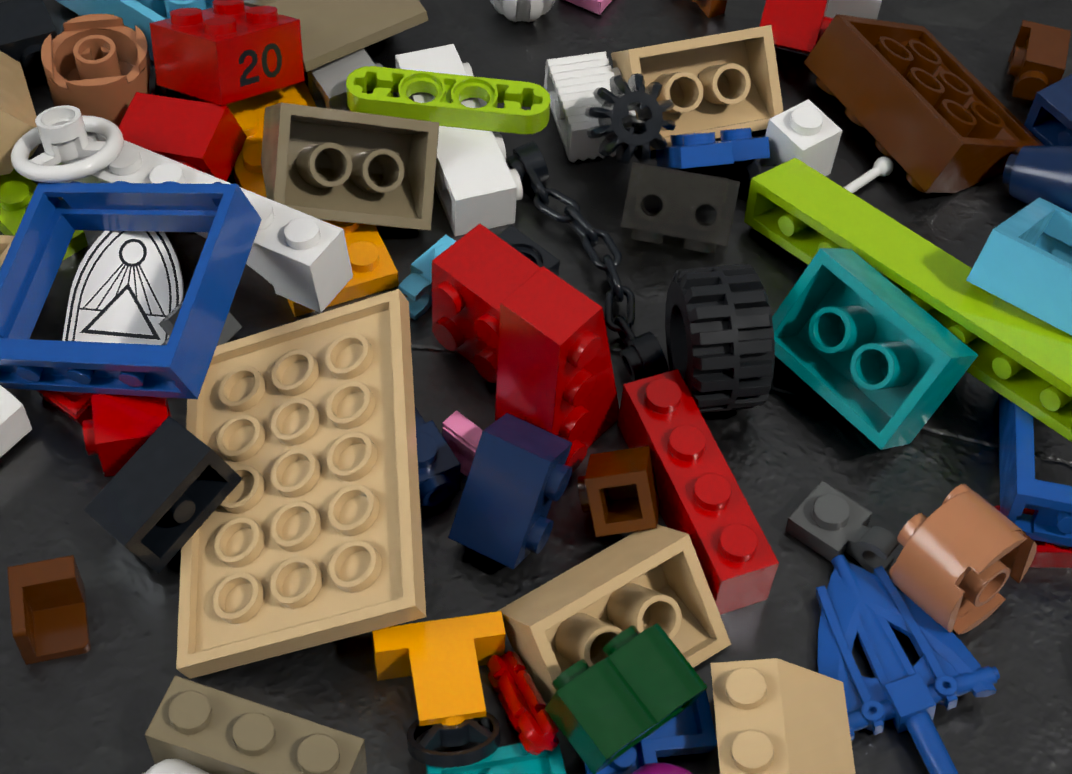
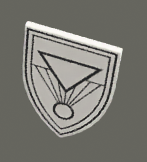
M104 231L97 238L84 256L74 277L68 300L62 341L162 345L169 338V335L162 329L159 323L184 300V283L179 260L165 232Z

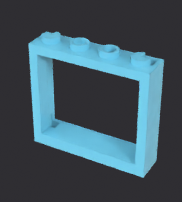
M1039 197L992 230L966 281L1072 336V213Z

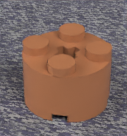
M88 14L72 18L63 23L64 31L53 40L50 33L44 40L41 48V59L54 107L61 105L75 106L80 109L82 115L101 117L119 127L135 93L150 94L149 74L151 71V61L146 37L143 31L136 25L135 30L123 24L121 17L115 15Z
M960 484L948 494L942 505L929 517L919 513L904 525L897 537V541L904 548L888 575L894 585L934 621L943 626L948 632L951 633L954 630L960 635L969 632L985 621L1006 600L998 592L1004 586L1009 576L1018 584L1020 583L1035 557L1037 544L1020 527L978 493L974 492L966 484Z

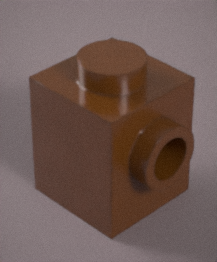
M650 446L590 454L586 475L578 477V491L583 512H591L596 537L657 528L660 499Z

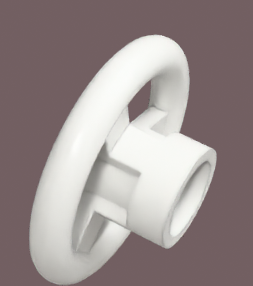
M55 106L41 112L35 119L36 127L25 133L15 143L11 152V163L20 175L29 180L44 183L74 181L95 174L110 165L119 156L124 145V138L119 127L107 119L82 115L80 109L75 106ZM87 132L100 134L107 141H89ZM42 143L45 152L29 160L30 152ZM78 157H88L78 162L55 166L61 161H69L76 159Z

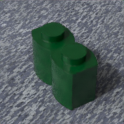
M658 623L639 633L634 625L628 627L604 646L603 651L608 657L591 667L582 659L567 668L552 682L557 692L546 705L545 710L593 774L610 765L644 738L667 724L692 705L708 688Z

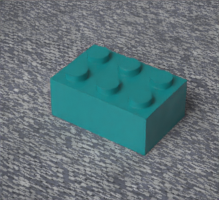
M820 248L772 316L775 356L881 450L910 444L978 357L976 352L852 249Z

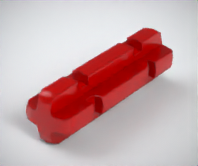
M509 650L502 656L494 654L487 662L490 670L488 679L494 690L499 694L498 698L514 729L520 733L518 737L525 750L532 755H538L544 750L553 751L559 744V738L556 735L559 727L545 710L546 703L530 674L525 671L526 667L520 656Z

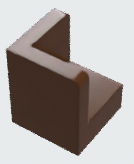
M74 555L7 567L12 634L25 664L39 663L89 652L91 645L85 586Z

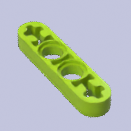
M364 66L355 69L346 79L347 106L352 112L439 122V126L514 134H534L540 132L549 122L550 94L542 86L531 82L377 66ZM393 92L399 93V97H393ZM420 92L435 96L432 101L427 103H418L409 99L412 94ZM468 98H480L486 101L487 104L480 108H469L461 102ZM498 103H504V107L498 108ZM522 107H531V110H524Z

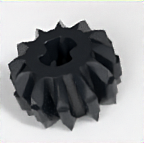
M632 74L628 83H626L621 75L613 76L610 78L611 92L603 87L596 88L593 92L595 99L602 107L586 108L585 115L589 118H597L599 126L590 128L587 131V135L590 139L604 136L605 138L600 144L598 152L603 156H609L616 150L618 163L629 164L633 154L639 162H647L651 159L650 146L657 150H664L667 146L666 140L659 133L660 130L675 129V122L663 119L662 112L671 110L674 107V103L671 99L657 102L656 99L661 93L662 85L659 82H652L645 87V80L642 74ZM636 110L638 120L632 123V127L624 128L622 118L628 116L629 111Z

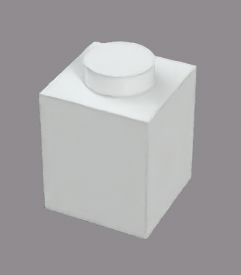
M808 99L769 119L765 137H769L770 158L760 159L759 163L762 166H773L774 164L778 166L793 158H797L819 173L827 176L831 174L842 129Z

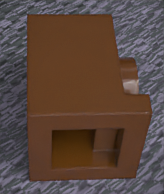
M1022 20L1008 59L1010 63L1007 74L1015 76L1013 97L1034 101L1037 92L1062 79L1067 62L1071 36L1070 30Z

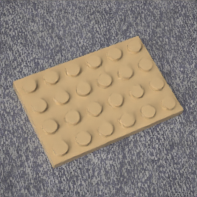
M400 289L216 346L198 399H187L186 429L210 447L243 479L181 548L176 669L189 679L425 618L426 599L409 301Z

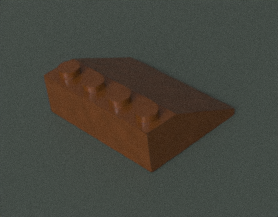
M836 14L804 62L817 76V85L841 101L846 107L845 114L855 124L866 128L876 139L875 145L877 149L885 156L896 160L906 170L908 182L923 193H957L1003 173L1010 154L1018 155L1023 146H1045L924 26Z

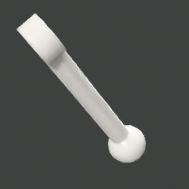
M887 157L878 158L874 162L872 169L843 188L854 193L878 176L885 177L890 175L894 168L893 162Z

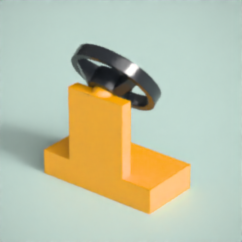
M502 611L390 626L372 631L377 681L412 676L418 719L408 728L407 744L408 751L415 760L434 767H461L479 762L497 750L501 742L500 724L492 714L486 712L478 666L487 665L488 660L494 654L498 656L504 654L506 632ZM430 729L418 744L416 742L417 738L423 732ZM468 742L481 743L473 748L462 751H433L440 746L457 747Z

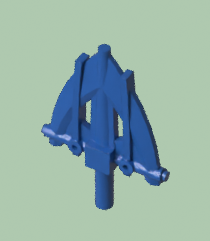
M845 555L835 556L831 560L834 570L827 589L825 585L816 587L815 597L821 610L818 629L817 666L818 673L842 681L844 684L851 741L855 738L854 732L864 728L872 731L874 735L882 733L884 722L892 720L898 733L906 730L909 731L929 774H959L933 723L936 704L943 705L949 710L957 706L958 696L970 692L974 697H988L996 694L997 690L993 684H996L1000 679L998 669L995 666L981 667L979 662L953 632H948L943 626L934 621L894 585L883 566L875 568L874 573H871L849 563ZM892 628L909 637L920 659L913 667ZM856 637L859 639L875 678L862 676L852 655Z

